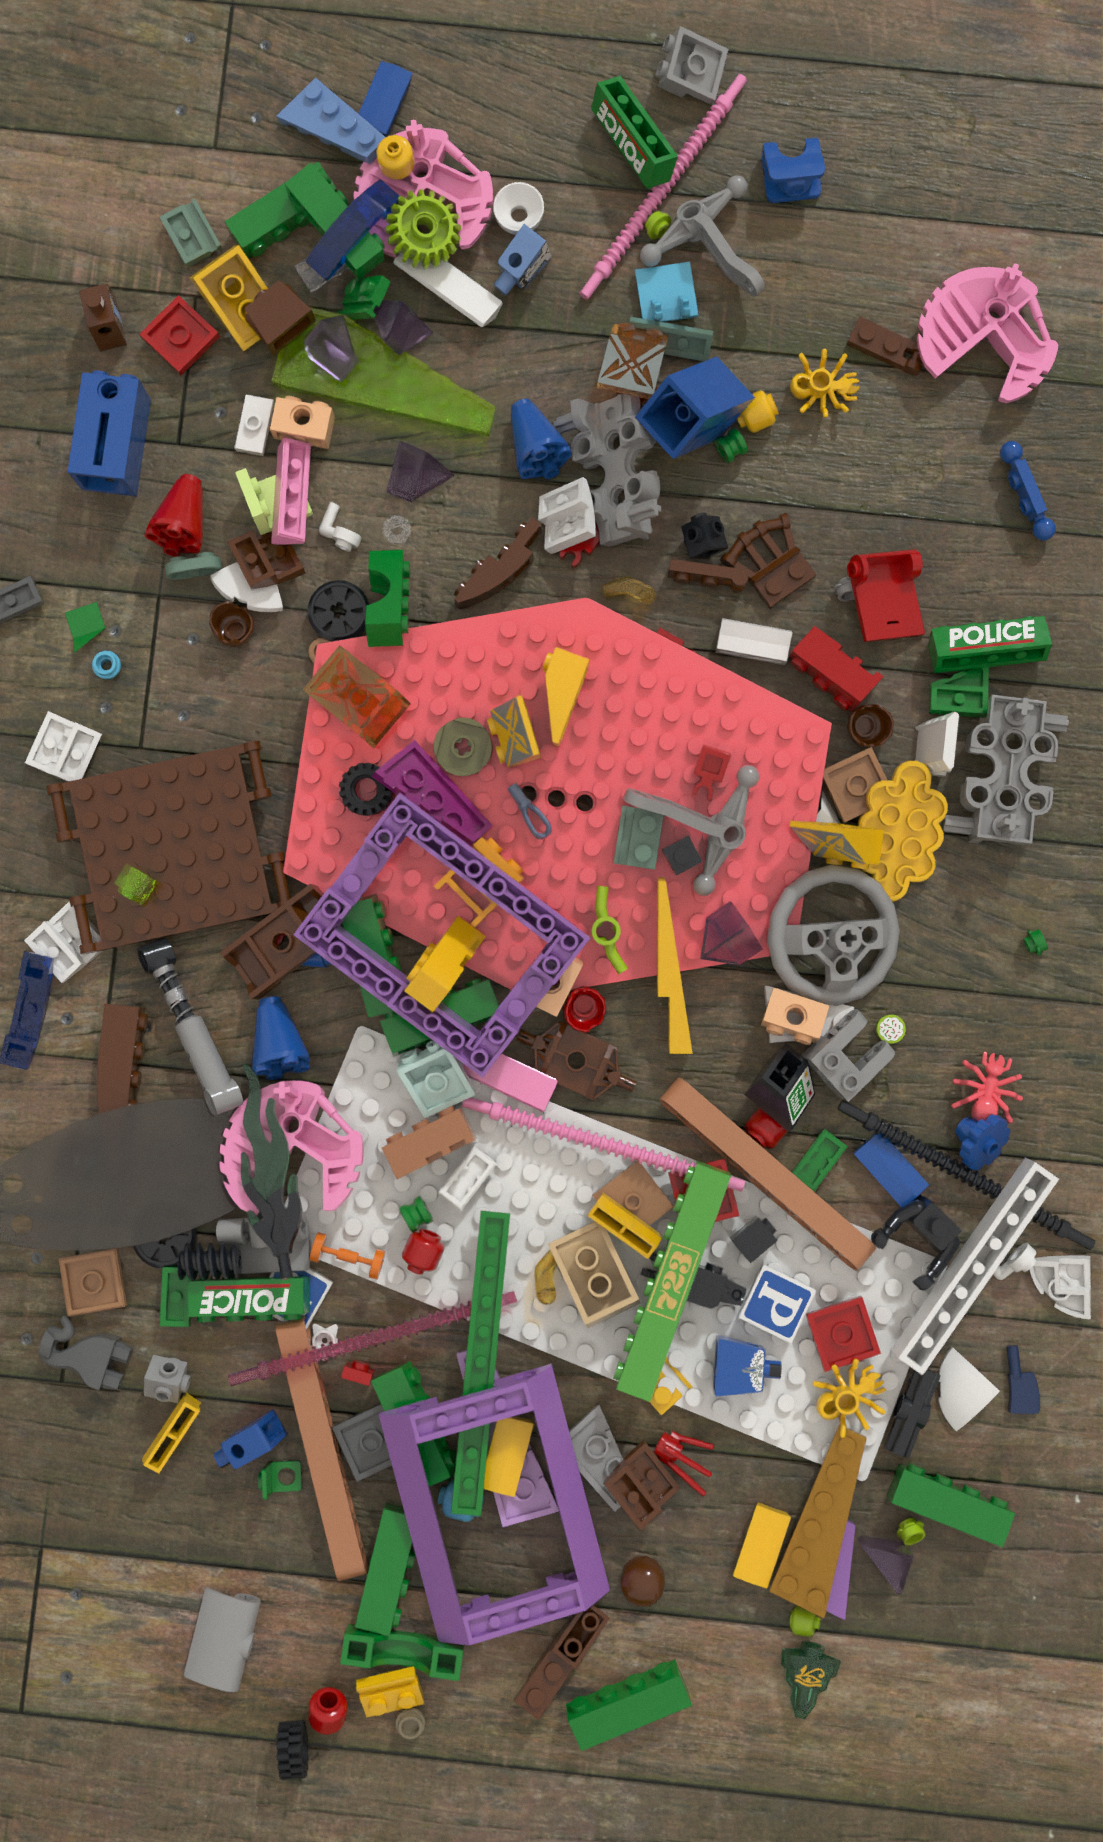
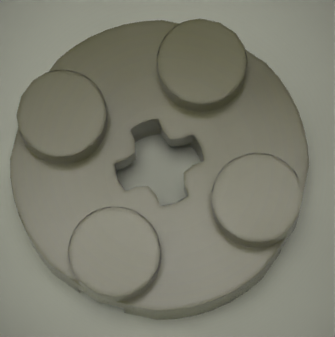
M457 718L448 722L439 729L434 739V753L439 764L447 772L456 776L465 777L479 773L488 764L492 755L493 747L489 733L479 722L470 718ZM463 739H467L468 745L471 746V751L465 752L464 756H461L455 745L456 743H461Z

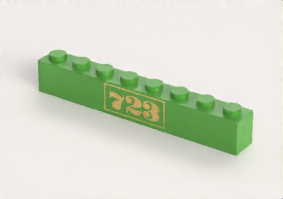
M696 1161L694 1167H688L683 1183L688 1184L684 1195H678L673 1211L678 1212L674 1223H668L663 1239L668 1240L664 1251H658L653 1267L658 1268L654 1279H648L643 1295L648 1296L644 1307L638 1306L633 1323L638 1324L634 1335L628 1334L623 1351L628 1352L625 1362H618L613 1379L618 1380L616 1390L648 1402L651 1401L729 1184L730 1172L700 1161Z

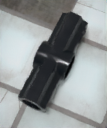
M913 1369L906 1391L900 1395L893 1413L895 1419L885 1442V1449L902 1457H910L920 1429L925 1427L931 1413L930 1402L940 1379V1374L927 1369L922 1375Z

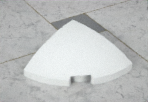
M237 562L210 576V580L216 590L229 601L234 602V597H236L241 603L247 604V609L253 611H283L277 584L251 589Z
M1066 1255L1035 1258L1036 1263L1030 1269V1273L1041 1294L1045 1292L1054 1300V1307L1074 1317L1091 1319L1090 1256Z
M953 1347L949 1349L938 1371V1374L941 1375L939 1379L941 1397H938V1402L945 1419L955 1431H958L976 1416L1000 1391Z

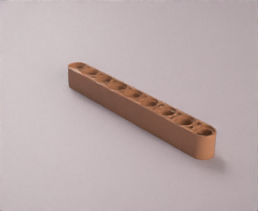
M677 1078L660 1097V1103L721 1157L725 1158L728 1163L847 1266L855 1271H859L876 1250V1246L865 1235L686 1081Z
M303 1316L302 1319L277 1323L276 1334L337 1580L342 1581L368 1574V1563L337 1437L332 1429L334 1425L316 1352L312 1345L310 1328L308 1326L306 1330V1317Z

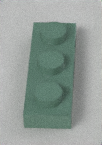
M630 317L625 348L649 351L659 344L665 347L655 353L660 354L664 351L665 355L707 361L713 331Z

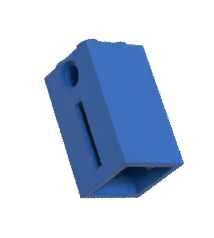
M714 357L668 375L635 418L673 459H676L713 442L718 437H722L755 397L718 357Z
M103 371L82 372L67 471L81 490L137 497L151 399L140 380L133 375L121 374L120 377L109 376L108 373ZM107 479H114V482H109Z

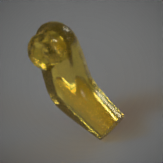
M623 576L601 585L606 599L625 594L647 605L651 604L656 598V592L653 587L629 576Z
M551 1250L542 1257L534 1270L536 1296L538 1301L545 1305L552 1304L556 1299L553 1274L557 1263Z

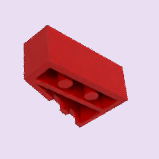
M814 626L791 651L789 658L792 660L791 664L800 673L806 672L812 677V683L820 691L830 693L834 697V703L844 711L848 709L852 713L884 676L879 672H876L874 675L870 674L861 667L863 664L861 659L855 656L852 660L841 650L842 645Z

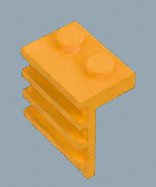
M481 837L474 844L473 848L518 883L525 879L521 875L524 870L512 858L507 861L500 854L503 849L491 837L488 840ZM450 870L434 887L439 890L447 883L478 914L471 922L476 927L497 904L485 896L491 904L483 911L451 878L455 872Z

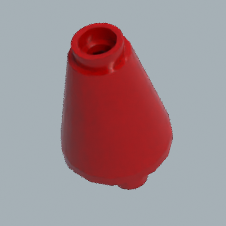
M182 474L176 480L150 519L144 534L146 539L161 546L165 554L173 557H178L180 553L197 554L200 552L203 543L202 481L191 474Z

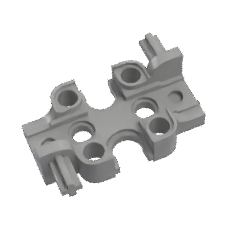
M628 392L595 404L579 398L570 401L571 413L557 417V421H554L553 424L560 434L574 429L581 431L574 437L571 444L572 461L583 464V468L587 470L598 466L604 468L605 479L603 484L598 489L590 490L595 520L599 528L600 545L611 547L636 538L649 539V534L653 532L650 518L658 516V512H661V506L657 505V499L660 495V478L657 476V471H640L637 474L634 468L636 456L641 451L654 447L656 443L653 436L635 418L640 411L639 395ZM619 435L620 446L615 450L613 442ZM624 490L625 500L619 504L618 496Z
M991 695L988 701L986 722L976 726L967 735L964 752L988 756L993 762V773L985 779L977 777L965 778V783L961 785L960 803L967 811L974 813L971 818L946 815L942 822L943 832L967 834L968 843L978 844L984 840L1017 845L1032 844L1034 820L1050 810L1054 791L1053 787L1033 784L1027 776V770L1033 762H1056L1058 740L1051 731L1066 733L1069 724L1068 716L1047 714V701ZM978 733L985 734L988 737V746H983L978 742ZM1014 734L1020 738L1021 745L1018 749L1013 750L1007 746L1006 737L1008 735ZM1035 740L1042 741L1045 744V753L1036 750ZM976 789L982 793V803L975 802L972 799V790ZM1003 791L1013 793L1015 802L1012 806H1005L1001 803L1000 794ZM1030 796L1036 797L1039 800V810L1030 807Z

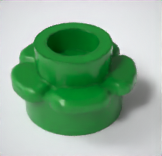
M1039 929L1034 931L1027 930V937L1023 938L1025 946L1030 954L1035 952L1036 955L1040 956L1041 952L1048 950L1046 940Z

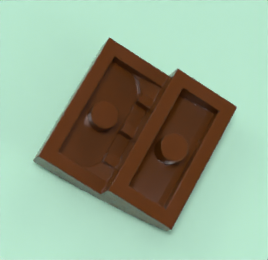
M252 530L228 541V545L251 589L276 585L305 574V570L292 544H271L272 531L263 535H255Z
M641 1441L603 1482L639 1530H642L663 1511L660 1507L681 1489L644 1441Z

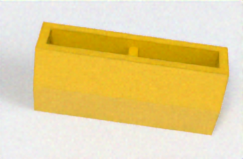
M602 1193L587 1215L647 1259H649L663 1237L662 1234L605 1193Z
M188 1393L183 1395L143 1456L144 1466L160 1473L200 1412V1401ZM185 1407L191 1409L179 1430L175 1429L173 1426ZM166 1436H168L172 1441L160 1459H158L154 1455Z
M513 1416L496 1422L486 1460L484 1489L515 1497L534 1426L532 1420Z
M757 1502L733 1577L768 1588L791 1519L787 1512Z

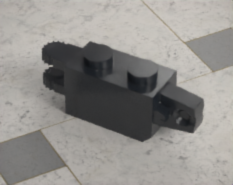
M653 1252L649 1259L655 1261L657 1253ZM707 1262L706 1266L699 1265L687 1301L709 1309L718 1306L720 1302L741 1306L747 1289L728 1279L727 1274L722 1272L723 1267ZM642 1268L641 1275L654 1279L656 1271L650 1268Z

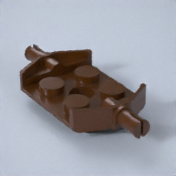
M560 1021L541 1036H535L523 1029L520 1030L519 1034L529 1038V1040L519 1035L516 1040L534 1049L535 1070L558 1080L557 1084L592 1100L596 1099L613 1085L620 1086L630 1092L633 1091L634 1087L624 1082L635 1086L637 1081L625 1077L619 1072L618 1049L616 1046L587 1033L574 1030L571 1026ZM573 1052H580L585 1057V1064L580 1069H573L568 1064V1057Z

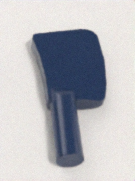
M1007 1345L1009 1366L1008 1412L1012 1414H1037L1040 1411V1394L1035 1374L1030 1371L1021 1372L1018 1345Z

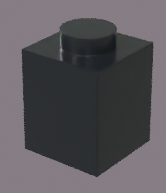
M689 836L662 849L676 876L702 862Z
M757 1216L752 1218L729 1238L750 1263L778 1241L773 1235L777 1230L765 1217L761 1221Z

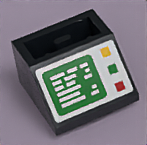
M785 1043L766 1062L744 1095L788 1132L794 1128L815 1096V1089L808 1061Z

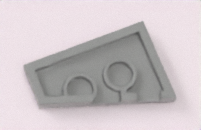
M598 1403L569 1430L579 1472L614 1511H617L621 1506L603 1482L623 1460V1457Z

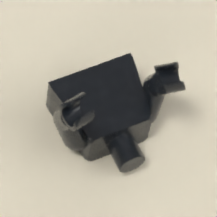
M920 1194L912 1202L894 1211L883 1224V1229L879 1228L872 1233L871 1241L878 1249L881 1248L883 1250L889 1236L896 1232L904 1222H907L939 1253L927 1266L926 1273L913 1281V1284L924 1291L934 1284V1277L938 1278L960 1246L958 1234L962 1230L935 1203Z

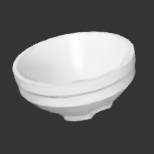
M515 182L503 187L497 193L493 204L495 219L503 230L515 235L523 224L534 230L540 224L544 214V202L541 194L535 187L523 182ZM516 209H523L527 213V218L522 222H516L512 219L511 213Z

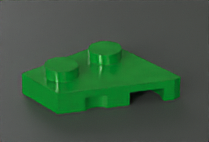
M989 667L976 668L967 672L961 671L954 674L951 678H943L931 683L929 687V714L946 715L956 712L959 716L986 718L988 711Z

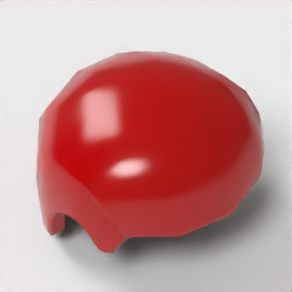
M580 987L571 991L562 1007L564 1019L574 1030L584 1033L601 1025L606 1013L605 999L596 989L589 987Z

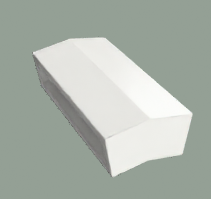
M722 618L715 653L785 665L788 658L792 631Z

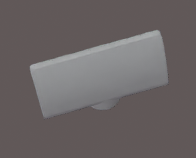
M261 1213L259 1217L252 1214L247 1218L220 1219L217 1222L216 1237L218 1243L224 1242L227 1251H230L232 1243L236 1242L238 1250L241 1252V1274L280 1272L277 1257L273 1256L271 1249L252 1228V1225L259 1220L264 1221ZM302 1214L300 1228L293 1243L292 1254H289L292 1271H304L310 1268L309 1228L304 1214Z
M209 1587L205 1589L184 1677L226 1692H236L239 1690L245 1663L250 1656L255 1638V1632L253 1631L261 1599L245 1593H238L232 1597Z

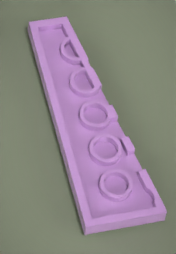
M467 1349L456 1353L463 1381ZM496 1367L494 1380L500 1379ZM497 1421L490 1423L487 1456ZM529 1442L515 1497L493 1492L502 1527L559 1512L557 1502Z

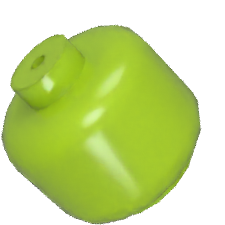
M799 1606L794 1607L790 1616V1629H792L795 1635L812 1637L815 1629L819 1630L820 1617H816V1614Z

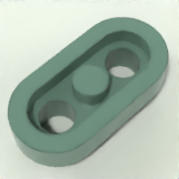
M212 552L200 553L196 558L186 559V557H173L169 560V563L165 564L166 578L170 580L212 575L222 569L221 558L214 556Z

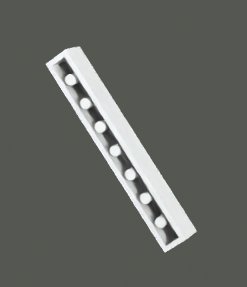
M1026 1157L1024 1158L891 1349L901 1361L920 1374H924L1059 1180L1056 1176L1036 1162Z

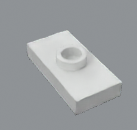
M251 395L245 396L235 444L237 452L264 456L275 404L273 399Z
M474 1146L438 1193L462 1210L497 1163Z

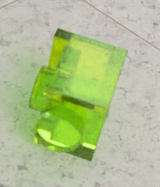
M126 863L114 884L119 886L117 891L121 895L143 906L158 881Z

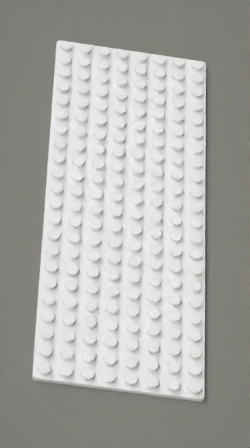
M363 1026L358 1027L328 1100L338 1110L337 1113L353 1131L356 1130L362 1134L364 1144L363 1165L354 1169V1172L361 1173L357 1182L349 1183L346 1187L353 1188L347 1200L336 1211H324L323 1164L309 1154H305L289 1194L299 1193L302 1214L306 1216L308 1221L310 1253L318 1232L327 1234L326 1247L339 1250L340 1247L358 1252L359 1256L373 1260L377 1249L386 1251L378 1280L369 1278L370 1265L360 1262L353 1264L336 1259V1255L325 1252L322 1253L320 1260L470 1321L480 1211L510 1213L499 1333L615 1380L613 1376L618 1362L624 1363L628 1353L623 1351L628 1334L634 1335L638 1324L633 1323L638 1306L644 1307L648 1298L643 1293L649 1278L641 1275L642 1268H650L656 1272L658 1268L653 1267L654 1261L645 1258L607 1230L636 1291L640 1304L587 1329L548 1244L595 1222L587 1216L597 1202L592 1194L634 1162H631L630 1157L623 1159L622 1155L615 1157L613 1152L609 1155L606 1150L599 1152L597 1147L593 1150L590 1145L583 1147L581 1142L575 1145L574 1140L567 1142V1138L564 1137L562 1140H559L557 1135L553 1138L550 1133L543 1135L541 1130L538 1133L535 1132L534 1128L527 1130L525 1125L520 1128L518 1123L511 1125V1121L503 1123L501 1118L499 1121L490 1119L488 1114L462 1107V1101L453 1106L455 1110L463 1109L477 1140L396 1179L382 1150V1147L388 1145L385 1139L399 1132L406 1136L414 1132L413 1125L425 1119H428L429 1123L440 1117L436 1113L424 1119L398 1075L397 1067L403 1054L393 1057L385 1035ZM418 1048L415 1049L417 1053L422 1051ZM470 1078L476 1088V1095L471 1098L491 1104L499 1102L504 1105V1108L511 1106L513 1111L518 1108L520 1113H523V1111H527V1115L534 1113L536 1118L542 1115L543 1120L550 1118L552 1123L558 1120L559 1125L566 1123L567 1127L574 1125L576 1130L581 1127L583 1132L590 1130L592 1135L597 1132L599 1137L606 1135V1139L609 1140L611 1137H614L615 1142L622 1140L623 1144L630 1142L632 1147L637 1144L639 1149L646 1147L648 1152L654 1149L655 1154L662 1152V1156L666 1157L670 1154L671 1159L678 1157L679 1161L686 1159L688 1164H691V1162L696 1164V1160L550 1101L543 1113ZM323 1110L318 1123L339 1136H346L347 1134ZM476 1146L494 1160L497 1165L464 1208L460 1210L438 1192L471 1149ZM643 1162L644 1168L671 1204L675 1206V1199L668 1172H671V1170L667 1169L664 1172L662 1167L655 1169V1165L651 1164L648 1167L647 1163ZM745 1181L742 1192L733 1189L739 1216L714 1223L699 1264L706 1266V1263L710 1262L723 1267L722 1272L727 1274L728 1279L747 1289L743 1303L739 1306L720 1302L718 1306L709 1309L686 1301L667 1358L669 1363L677 1368L693 1387L688 1389L664 1362L662 1372L666 1377L659 1380L658 1388L667 1387L672 1394L676 1387L683 1395L674 1404L676 1406L822 1465L840 1424V1414L832 1420H825L819 1415L816 1409L818 1397L822 1393L832 1391L826 1388L814 1387L812 1383L813 1381H825L835 1387L840 1386L833 1370L827 1372L823 1370L806 1315L792 1344L738 1318V1315L762 1264L817 1290L806 1313L862 1296L881 1354L859 1361L854 1373L855 1384L858 1385L862 1369L873 1365L874 1368L868 1371L866 1375L870 1372L879 1373L881 1377L876 1379L875 1382L883 1380L884 1383L877 1389L882 1387L886 1389L885 1392L878 1395L868 1393L861 1395L886 1411L885 1415H881L870 1406L859 1401L858 1408L869 1425L868 1430L863 1428L855 1413L846 1415L845 1418L847 1428L867 1437L857 1480L865 1481L871 1470L910 1367L901 1361L891 1349L944 1275L947 1267L938 1278L934 1277L933 1280L935 1282L930 1288L922 1291L913 1284V1281L926 1273L927 1266L935 1257L888 1239L883 1250L876 1247V1250L861 1269L855 1271L841 1261L753 1183ZM418 1196H421L432 1215L433 1222L420 1225L419 1229L415 1232H419L421 1228L433 1231L441 1236V1242L445 1247L437 1269L431 1272L424 1271L423 1275L409 1271L407 1269L408 1264L402 1259V1252L412 1232L407 1226L399 1207L404 1204H412ZM288 1198L285 1203L286 1208L288 1206ZM674 1207L650 1225L662 1234L663 1237L668 1223H674L678 1212L673 1211ZM755 1216L759 1217L761 1221L766 1217L777 1230L773 1235L778 1241L750 1263L729 1238ZM852 1224L871 1241L872 1231ZM662 1237L654 1252L664 1251L668 1240ZM716 1335L763 1346L765 1348V1360L781 1361V1378H764L763 1392L715 1396L713 1393ZM848 1364L838 1368L840 1375L842 1376L845 1384L848 1387L849 1367L852 1364Z

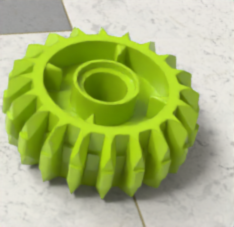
M419 189L417 197L412 191L407 193V199L403 196L398 197L397 204L391 205L390 211L392 214H388L386 217V222L390 225L386 226L385 233L391 235L387 241L388 245H396L393 250L394 255L401 252L404 254L402 257L403 263L407 262L408 258L412 259L413 268H416L419 262H422L424 270L428 269L430 262L435 268L439 266L440 260L447 262L450 258L449 254H454L457 249L455 244H459L461 239L457 234L461 231V225L456 224L459 216L455 213L450 214L453 204L445 206L443 204L445 200L444 195L439 197V200L435 199L434 190L430 191L428 196H425L423 189ZM417 225H425L430 233H421L417 229Z

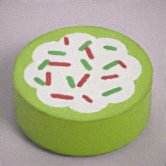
M886 1015L881 1017L876 1023L875 1032L881 1041L885 1040L888 1044H893L902 1040L906 1027L900 1017Z

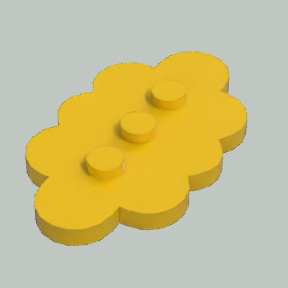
M905 761L895 769L892 781L880 780L875 782L866 794V804L869 810L858 821V826L884 830L880 864H869L868 869L861 870L870 873L871 877L882 885L892 902L901 899L906 894L910 882H922L933 874L936 862L933 852L942 845L944 840V833L939 823L947 814L948 803L941 792L930 789L931 773L926 765L919 761Z

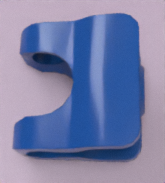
M817 137L805 139L804 152L797 157L784 156L779 151L776 142L763 143L762 168L766 198L769 202L778 203L815 199L821 195L820 178L824 175L825 164Z

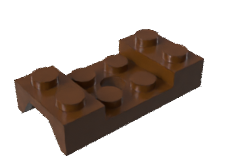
M309 884L220 952L222 957L236 968L247 984L248 995L251 999H261L281 984L280 980L317 953L293 935L323 896L317 885ZM281 934H286L289 938V945L284 950H280L276 944V940Z

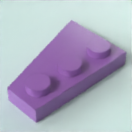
M847 1520L826 1610L844 1620L846 1617L855 1524Z

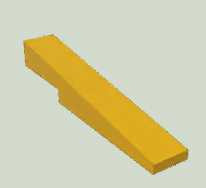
M657 877L658 997H668L669 1054H693L665 877Z

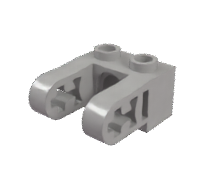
M858 1009L847 1013L824 1036H820L817 1043H813L801 1054L808 1061L809 1066L835 1095L847 1102L865 1087L895 1055L894 1049L885 1040L875 1044L855 1064L841 1051L867 1024V1019Z

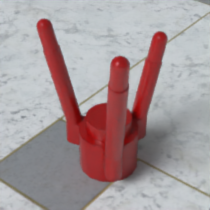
M673 1430L670 1435L663 1432L653 1453L658 1455V1459L670 1467L701 1496H705V1490L674 1462L678 1459L705 1476L711 1477L712 1473L681 1454L683 1445L679 1444V1442L713 1450L714 1445L680 1435Z

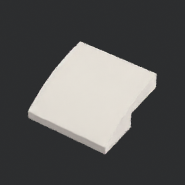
M584 477L539 496L538 520L545 525L544 550L550 554L595 537L594 507L590 489Z
M48 711L25 764L67 782L82 779L102 734Z
M70 902L49 921H44L24 940L61 983H64L102 952L80 954L79 946L82 944L74 907H71ZM88 919L93 943L100 942L99 930Z

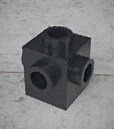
M699 513L692 516L690 522L681 526L684 543L690 559H708L728 549L724 526L719 516H707V513Z

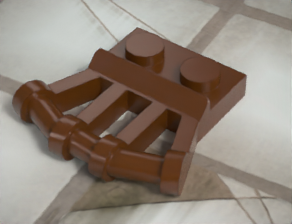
M787 513L780 514L779 518L762 522L758 520L752 524L753 528L746 533L743 531L739 533L728 553H724L720 558V561L727 567L739 568L747 572L748 581L769 609L814 579L817 575L800 553V549L795 546ZM782 529L787 548L786 552L782 553L768 534L769 531ZM758 537L775 558L769 564L765 563L751 543ZM743 549L759 569L756 573L737 561Z

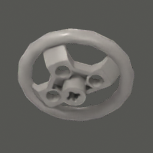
M831 864L803 873L783 890L770 915L767 943L773 968L789 990L807 999L826 1005L838 1006L863 998L883 982L896 959L900 928L895 905L878 881L857 868ZM831 882L852 885L869 897L879 914L877 919L787 925L788 918L800 898L814 887ZM866 927H870L872 930V938L868 942H864L862 939V932ZM812 931H816L819 939L817 944L811 947L808 944L807 938ZM880 949L870 969L858 979L857 965L869 950ZM788 954H813L825 966L826 981L823 986H816L800 976L789 960ZM840 958H844L847 963L846 969L842 973H838L836 970V963Z

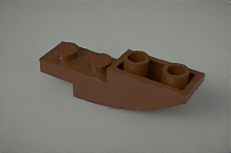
M533 517L528 523L523 522L514 534L516 539L510 546L506 544L497 556L498 561L490 555L484 561L480 559L471 571L473 576L467 583L463 581L454 593V596H456L454 599L456 607L464 609L485 601L517 579L533 562V552L529 550V547L542 532L541 523Z
M594 1605L586 1611L573 1614L530 1671L531 1675L513 1700L539 1720L573 1668H577L610 1617Z

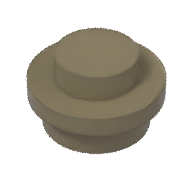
M416 1708L404 1709L396 1717V1730L406 1739L417 1738L425 1728V1717Z

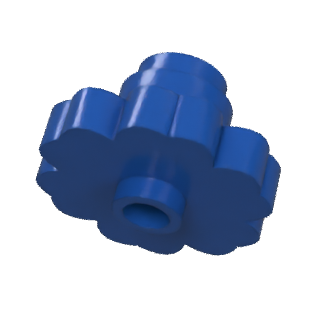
M993 1114L988 1116L986 1120L981 1119L979 1121L971 1117L964 1118L958 1124L955 1131L956 1136L959 1137V1141L962 1143L959 1156L963 1158L962 1163L971 1170L975 1169L977 1171L984 1164L990 1165L1000 1155L1001 1147L1008 1142L1010 1129L1007 1127L1008 1122L999 1115L995 1116Z

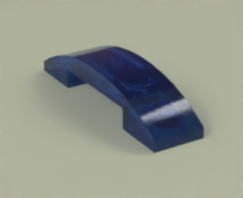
M381 179L371 185L334 221L316 244L306 263L328 282L346 262L347 254L380 219L385 220L387 215L391 213L393 204L398 205V197L400 195Z
M24 951L18 979L21 980L10 1031L4 1038L0 1064L24 1070L29 1069L40 1038L49 1002L54 965L53 957Z

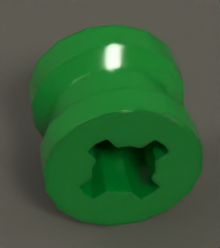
M736 428L729 430L728 435L725 437L714 439L719 455L727 464L733 462L734 457L737 455L748 453L747 444Z
M421 1196L415 1198L412 1204H404L399 1207L412 1233L417 1231L420 1225L433 1222L432 1215Z

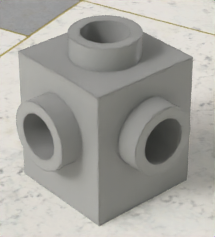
M153 1355L144 1377V1396L155 1398L161 1402L179 1403L182 1392H188L191 1382V1375H187L188 1362L177 1358Z

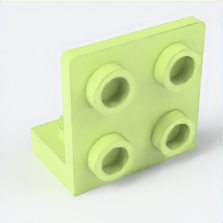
M246 468L235 472L260 535L271 532L276 475L258 482L256 477L250 479ZM308 500L306 518L313 514Z

